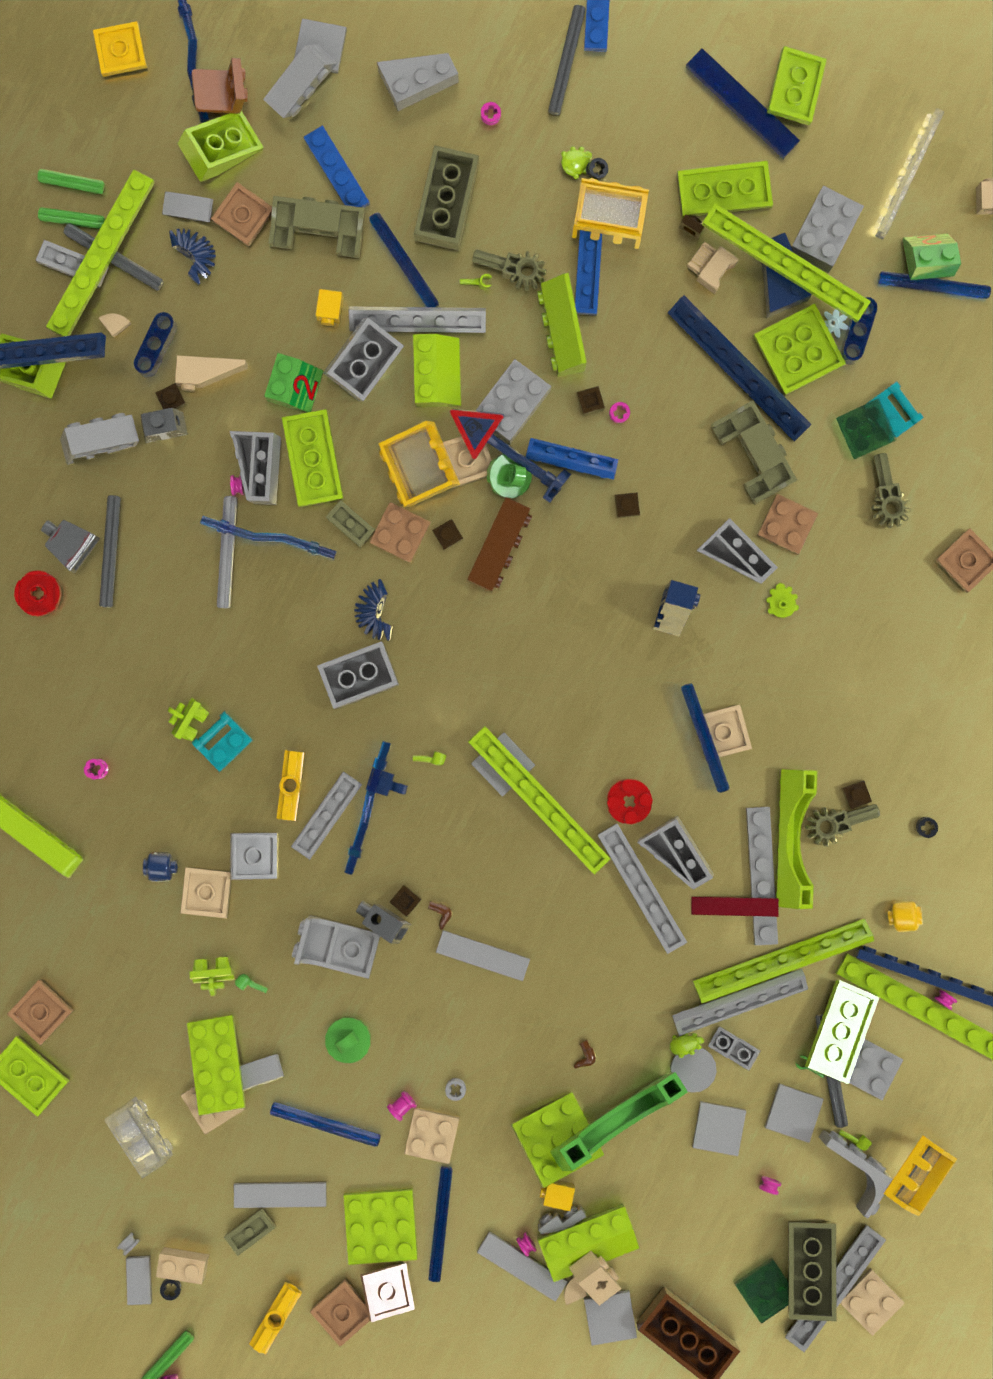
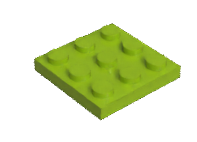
M815 303L753 335L784 396L846 364Z
M573 1092L511 1124L542 1188L604 1156L600 1147L592 1154V1158L573 1171H562L550 1153L552 1149L589 1125Z
M413 1188L344 1194L348 1265L418 1259Z

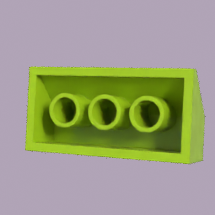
M564 273L541 283V291H537L539 305L543 304L545 313H541L544 327L548 326L550 334L546 335L548 349H553L554 357L550 358L553 371L557 370L558 377L584 372L587 363L569 273Z
M623 1204L585 1218L566 1229L537 1237L553 1282L573 1275L569 1267L590 1251L597 1257L602 1256L607 1262L639 1249L632 1224Z

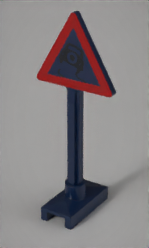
M462 409L450 410V414L473 459H476L485 445L489 443L540 479L541 483L548 487L543 498L549 503L562 489L561 487L571 476V473L565 469L557 477L549 471L546 472L495 436L494 432L503 420L504 414Z

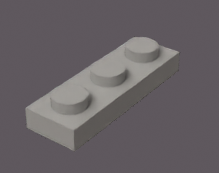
M44 240L36 262L74 277L85 256ZM107 268V270L105 271V273H104V275H103L102 279L100 280V282H99V284H98L97 287H99V288L101 287L102 282H103V280H104V278H105V275H106V273H107V271H108V268Z

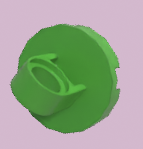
M502 453L490 462L487 469V481L490 483L495 494L504 498H515L522 495L529 488L532 474L525 467L520 466Z
M342 1017L335 1020L328 1028L325 1036V1046L328 1053L335 1060L342 1063H354L361 1060L367 1054L371 1044V1034L368 1027L360 1019L353 1017Z

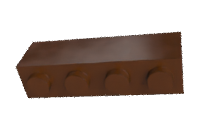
M505 497L467 582L491 593L494 588L499 589L504 577L500 576L503 568H509L513 556H510L513 547L518 549L523 538L519 534L523 527H528L532 519V515L529 514L531 508Z

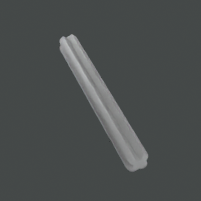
M225 496L223 502L217 607L223 609L230 608L237 512V497Z

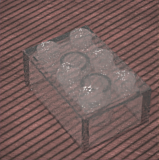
M134 1097L114 1110L104 1120L143 1179L170 1159L173 1155V1147L168 1139H163L159 1133L160 1127L154 1119L151 1120L146 1113L148 1109L141 1099L138 1100L137 1097Z

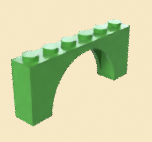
M676 1072L662 1075L552 1149L550 1153L562 1171H573L592 1158L591 1156L594 1152L616 1135L649 1114L670 1105L688 1091Z

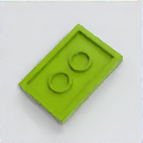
M784 46L781 50L767 113L810 125L813 120L827 59Z
M16 1036L0 1055V1085L37 1117L41 1115L70 1081L19 1036Z

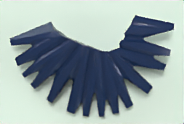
M183 228L182 234L180 229H176V236L170 230L169 235L172 247L193 262L188 276L199 285L198 275L207 279V275H210L211 272L206 266H215V263L210 261L216 258V255H214L215 250H211L214 246H208L210 241H205V236L196 242L198 232L190 238L189 229L185 233Z
M379 579L378 586L375 582H372V588L367 585L368 590L363 589L368 598L361 595L358 596L366 602V605L356 603L355 606L359 609H354V612H361V614L354 616L359 617L356 620V623H360L358 625L359 628L367 625L364 631L366 635L373 629V639L377 637L378 640H381L384 633L387 641H390L393 626L381 620V614L388 593L382 580Z

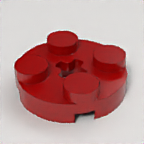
M37 570L28 572L17 582L14 597L16 603L24 612L32 616L41 617L57 610L62 598V590L55 577L47 572ZM37 587H41V591L44 592V596H41L40 600H37L36 596L32 595L33 592L37 591Z
M625 779L618 781L610 788L607 794L608 811L620 823L632 825L641 822L651 811L653 799L650 790L638 780ZM625 796L635 797L634 807L628 806L626 808L624 806Z

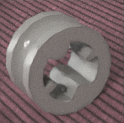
M459 1078L449 1080L445 1089L447 1097L454 1101L462 1099L466 1092L464 1081ZM452 1084H454L455 1087L456 1084L461 1086V1093L459 1095H457V1093H455V1095L451 1093Z
M130 1233L117 1247L118 1250H123L124 1256L140 1241L133 1238V1233Z

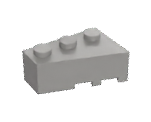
M319 44L306 45L263 100L281 117H294L301 110V104L312 96L317 86L338 63Z
M449 53L377 62L378 72L397 111L459 83L458 72Z
M125 413L113 415L112 419L108 420L95 418L84 425H81L80 422L67 425V428H64L60 442L66 463L70 465L74 464L73 459L87 457V459L95 458V454L105 452L109 454L135 447L139 442L132 415L125 416Z
M230 431L235 447V456L238 459L241 471L240 476L246 500L253 504L276 505L281 437L275 433Z
M730 518L697 549L698 552L759 583H763L778 568Z
M678 816L641 837L637 842L693 890L711 880L714 876L713 871Z

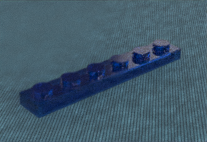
M703 48L686 64V68L780 157L784 159L799 144L800 140L774 115L767 113V109Z

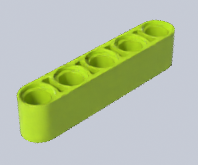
M0 795V828L59 873L70 878L83 861V857Z

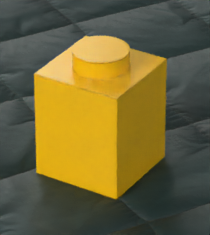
M319 289L316 318L317 321H321L320 324L326 326H334V323L340 324L344 299L342 292Z
M558 1180L545 1188L541 1186L539 1197L543 1198L544 1206L570 1211L575 1185Z

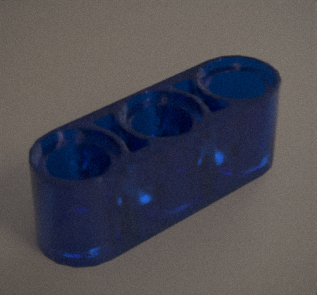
M865 297L871 301L868 305L870 314L863 313L858 322L850 319L849 329L846 331L840 351L847 365L855 364L864 354L878 308L877 302L871 297ZM854 327H861L864 334L862 336L856 335L853 330ZM847 348L855 349L857 357H850L847 354Z
M160 312L154 317L134 359V367L143 377L149 378L157 373L176 333L177 323L169 313ZM164 320H170L171 322L167 329L160 328V324ZM153 341H161L158 349L152 350L150 348ZM144 361H151L149 369L141 370V364Z

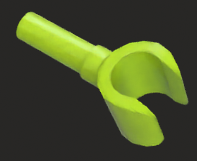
M483 274L480 278L460 279V284L479 285L481 289L487 290L491 285H485L482 279H491L492 276L490 274Z
M434 751L432 758L413 755V761L427 762L439 766L444 764L446 758L445 754Z
M843 1130L839 1132L840 1136L854 1143L862 1151L867 1150L872 1145V1142L864 1135L857 1139Z

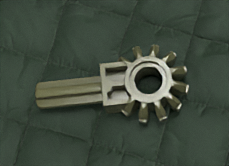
M475 250L472 261L474 263L503 271V278L510 279V282L517 281V289L521 288L522 284H524L525 291H529V285L537 289V282H544V278L541 275H545L547 272L546 269L542 268L545 265L544 260L537 261L539 258L538 254L530 258L529 251H526L525 258L520 253L516 255L509 252L507 258L481 250ZM524 267H530L533 269V273L525 276L521 273V270Z
M880 453L874 456L880 487L875 489L876 497L874 501L878 505L871 506V510L878 511V513L873 515V518H881L879 521L880 526L887 521V528H892L893 523L899 527L902 525L901 520H908V516L905 513H909L911 508L905 507V505L910 501L909 499L902 501L901 498L904 493L900 491L899 483L893 484L888 456L886 453ZM888 503L896 507L895 514H890L886 510Z
M876 804L846 813V810L836 811L834 809H831L828 813L827 808L822 807L821 814L818 810L813 811L815 819L807 817V820L812 822V825H806L805 829L812 830L808 834V838L816 837L814 843L817 845L822 841L823 846H828L829 840L836 844L837 839L835 835L843 837V833L852 831V825L879 817L880 810ZM823 821H828L830 824V829L827 833H823L820 830V825Z

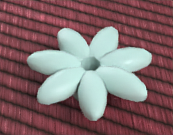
M836 309L833 311V316L827 311L824 312L827 319L824 322L830 334L834 331L836 337L839 338L841 335L840 329H849L848 325L843 323L848 318L844 314L839 316V311Z

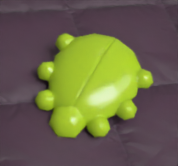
M572 146L570 151L561 152V164L563 170L568 175L578 179L582 173L587 174L586 166L590 162L589 160L592 159L591 152H584V147L582 146L578 150Z
M779 583L776 585V590L773 588L770 590L772 596L766 599L770 603L769 614L786 618L799 609L795 601L798 596L796 594L792 595V587L786 588L785 584Z
M688 1033L678 1037L673 1035L670 1051L678 1055L679 1058H683L684 1055L688 1054L694 1055V1050L702 1048L700 1044L704 1043V1039L701 1036L697 1037L696 1033H693L691 1036Z

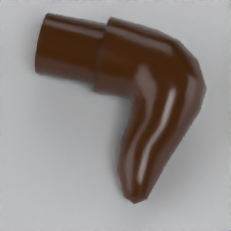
M430 901L428 909L442 915L439 929L443 930L452 917V910L443 903Z
M585 1040L579 1044L585 1058L575 1063V1069L592 1066L596 1062L593 1047L590 1046L588 1040Z

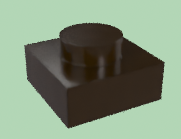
M685 214L679 226L680 229L697 240L704 230L702 221L693 215L688 216Z
M176 383L155 393L163 409H179L187 405Z
M599 386L576 393L583 415L605 409Z
M638 492L614 496L617 518L640 516Z
M452 519L432 530L443 550L463 540Z
M864 780L841 788L849 809L872 802Z
M404 884L389 903L407 917L422 899Z

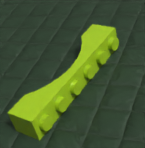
M781 769L776 898H779V907L813 909L814 885L803 865L800 835L806 810L817 794V771Z

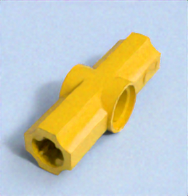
M285 750L282 777L279 784L280 793L276 819L297 821L305 752ZM288 779H293L296 782L297 787L293 792H289L285 788V782Z
M286 1282L282 1286L249 1342V1345L257 1352L264 1354L268 1352L302 1294L298 1287ZM278 1314L281 1317V1321L273 1322L270 1319V1315Z

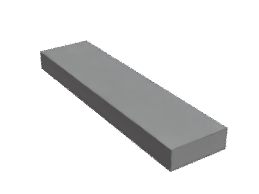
M343 772L291 847L310 860L362 784Z
M445 930L442 932L436 953L521 981L524 979L530 958Z
M326 1182L234 1184V1208L326 1207L327 1205Z
M490 1231L477 1250L478 1254L555 1302L568 1282L565 1278L553 1282L548 1267L530 1256L526 1257L522 1251Z

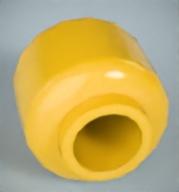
M913 901L894 903L892 911H888L889 925H894L895 930L898 932L918 930L919 925L923 924L921 906H917Z

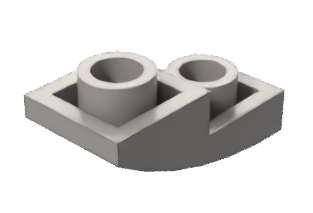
M165 191L162 214L210 222L213 199Z
M720 1026L708 1045L711 1049L750 1071L761 1050Z
M278 1054L240 1066L244 1091L284 1077Z
M580 1204L576 1208L571 1206V1210L565 1211L562 1218L557 1211L553 1214L549 1212L539 1220L538 1230L541 1234L566 1229L584 1219L586 1212Z

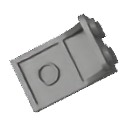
M312 915L308 916L306 920L303 919L298 930V935H301L300 942L295 944L292 958H295L294 964H312L369 979L380 938L379 935L370 930Z
M823 1130L819 1136L822 1142L865 1172L867 1187L856 1207L866 1218L875 1215L880 1207V1200L883 1196H886L883 1193L893 1179L886 1173V1168L879 1161L871 1156L867 1159V1155L852 1143L849 1146L846 1145L848 1142L833 1130L830 1133Z

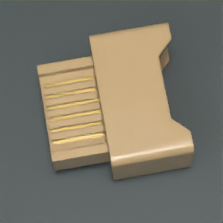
M704 241L687 267L699 275L696 280L715 294L720 286V278L727 269H733L739 259L720 246L716 250Z

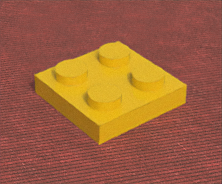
M137 21L93 30L103 77L147 68Z

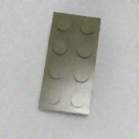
M434 145L414 231L415 241L459 251L479 166V155Z
M789 1222V1319L837 1321L835 1223Z

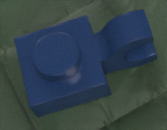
M372 768L366 790L388 796L390 790L404 795L408 786L394 782L395 774Z

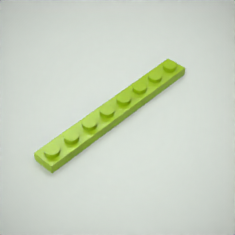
M133 169L46 325L47 329L62 337L70 336L155 183L153 179Z
M717 204L713 205L702 223L707 229L855 322L860 320L871 302Z
M485 726L468 741L594 875L611 859Z
M862 919L694 980L693 983L701 1003H705L873 942L874 936L866 920Z
M847 953L845 954L835 972L836 974L993 1060L992 1033Z

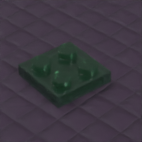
M880 399L873 400L836 418L854 460L897 441Z
M770 1258L734 1283L761 1324L788 1306L789 1282L773 1258Z

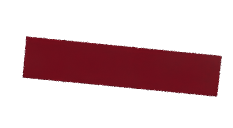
M691 897V915L779 917V898Z

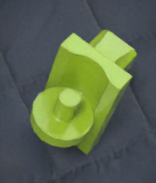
M192 697L187 706L179 702L176 709L169 707L167 711L172 716L168 722L175 725L171 734L178 739L182 737L193 741L198 730L189 725L191 720L195 718L203 723L209 712Z
M228 957L216 958V969L208 970V961L206 959L194 960L193 971H190V979L193 980V983H201V990H209L210 996H216V989L224 988V981L235 980Z

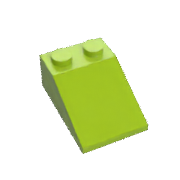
M242 111L240 114L229 113L185 129L177 143L200 182L222 174L264 148Z
M2 333L0 335V344L28 341ZM66 362L0 369V381L30 393L52 399Z

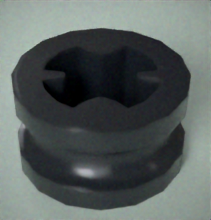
M595 158L590 161L586 166L588 177L597 180L605 177L608 173L607 162L602 158ZM594 163H596V166L600 165L602 169L599 171L600 175H598V172H593Z
M922 817L916 823V830L924 838H931L938 832V824L930 817ZM929 821V824L933 825V829H929V833L925 834L926 831L921 830V826H925V822Z
M165 1279L160 1287L161 1296L169 1301L175 1300L181 1292V1283L177 1280ZM171 1283V1286L173 1284L176 1286L175 1294L170 1295L171 1292L169 1294L165 1292L167 1284Z

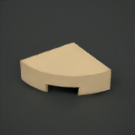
M106 314L99 318L113 337L131 325L127 318L119 314Z
M574 1275L569 1279L565 1287L564 1298L566 1305L587 1296V1292L578 1284Z

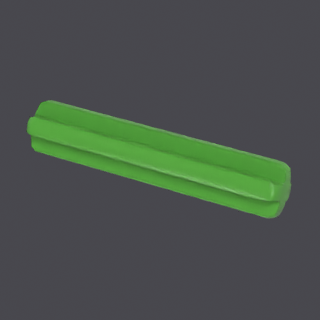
M39 169L37 175L39 182L103 194L105 183L101 180Z
M40 207L38 210L39 220L47 222L71 223L75 226L100 229L105 221V217L101 215Z
M184 1331L141 1379H159L193 1342V1335L188 1331Z

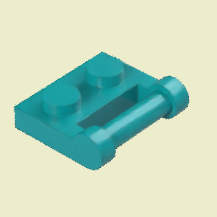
M898 381L863 406L889 442L924 418L921 413H917L901 391V385ZM893 394L910 417L909 421H904L887 398L888 396Z
M225 711L219 715L221 718L199 739L196 738L191 742L219 772L253 741ZM228 724L232 729L209 750L205 745Z

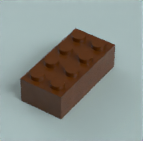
M665 1286L636 1322L640 1333L699 1379H720L740 1353L735 1341Z

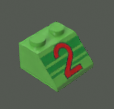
M948 233L903 237L902 239L910 280L955 276L961 265L958 243Z
M277 353L264 397L271 403L305 413L311 412L324 371L300 359Z

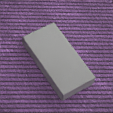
M150 1256L127 1257V1305L151 1304Z

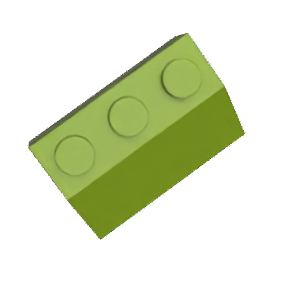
M413 334L416 407L461 406L459 338L440 334Z

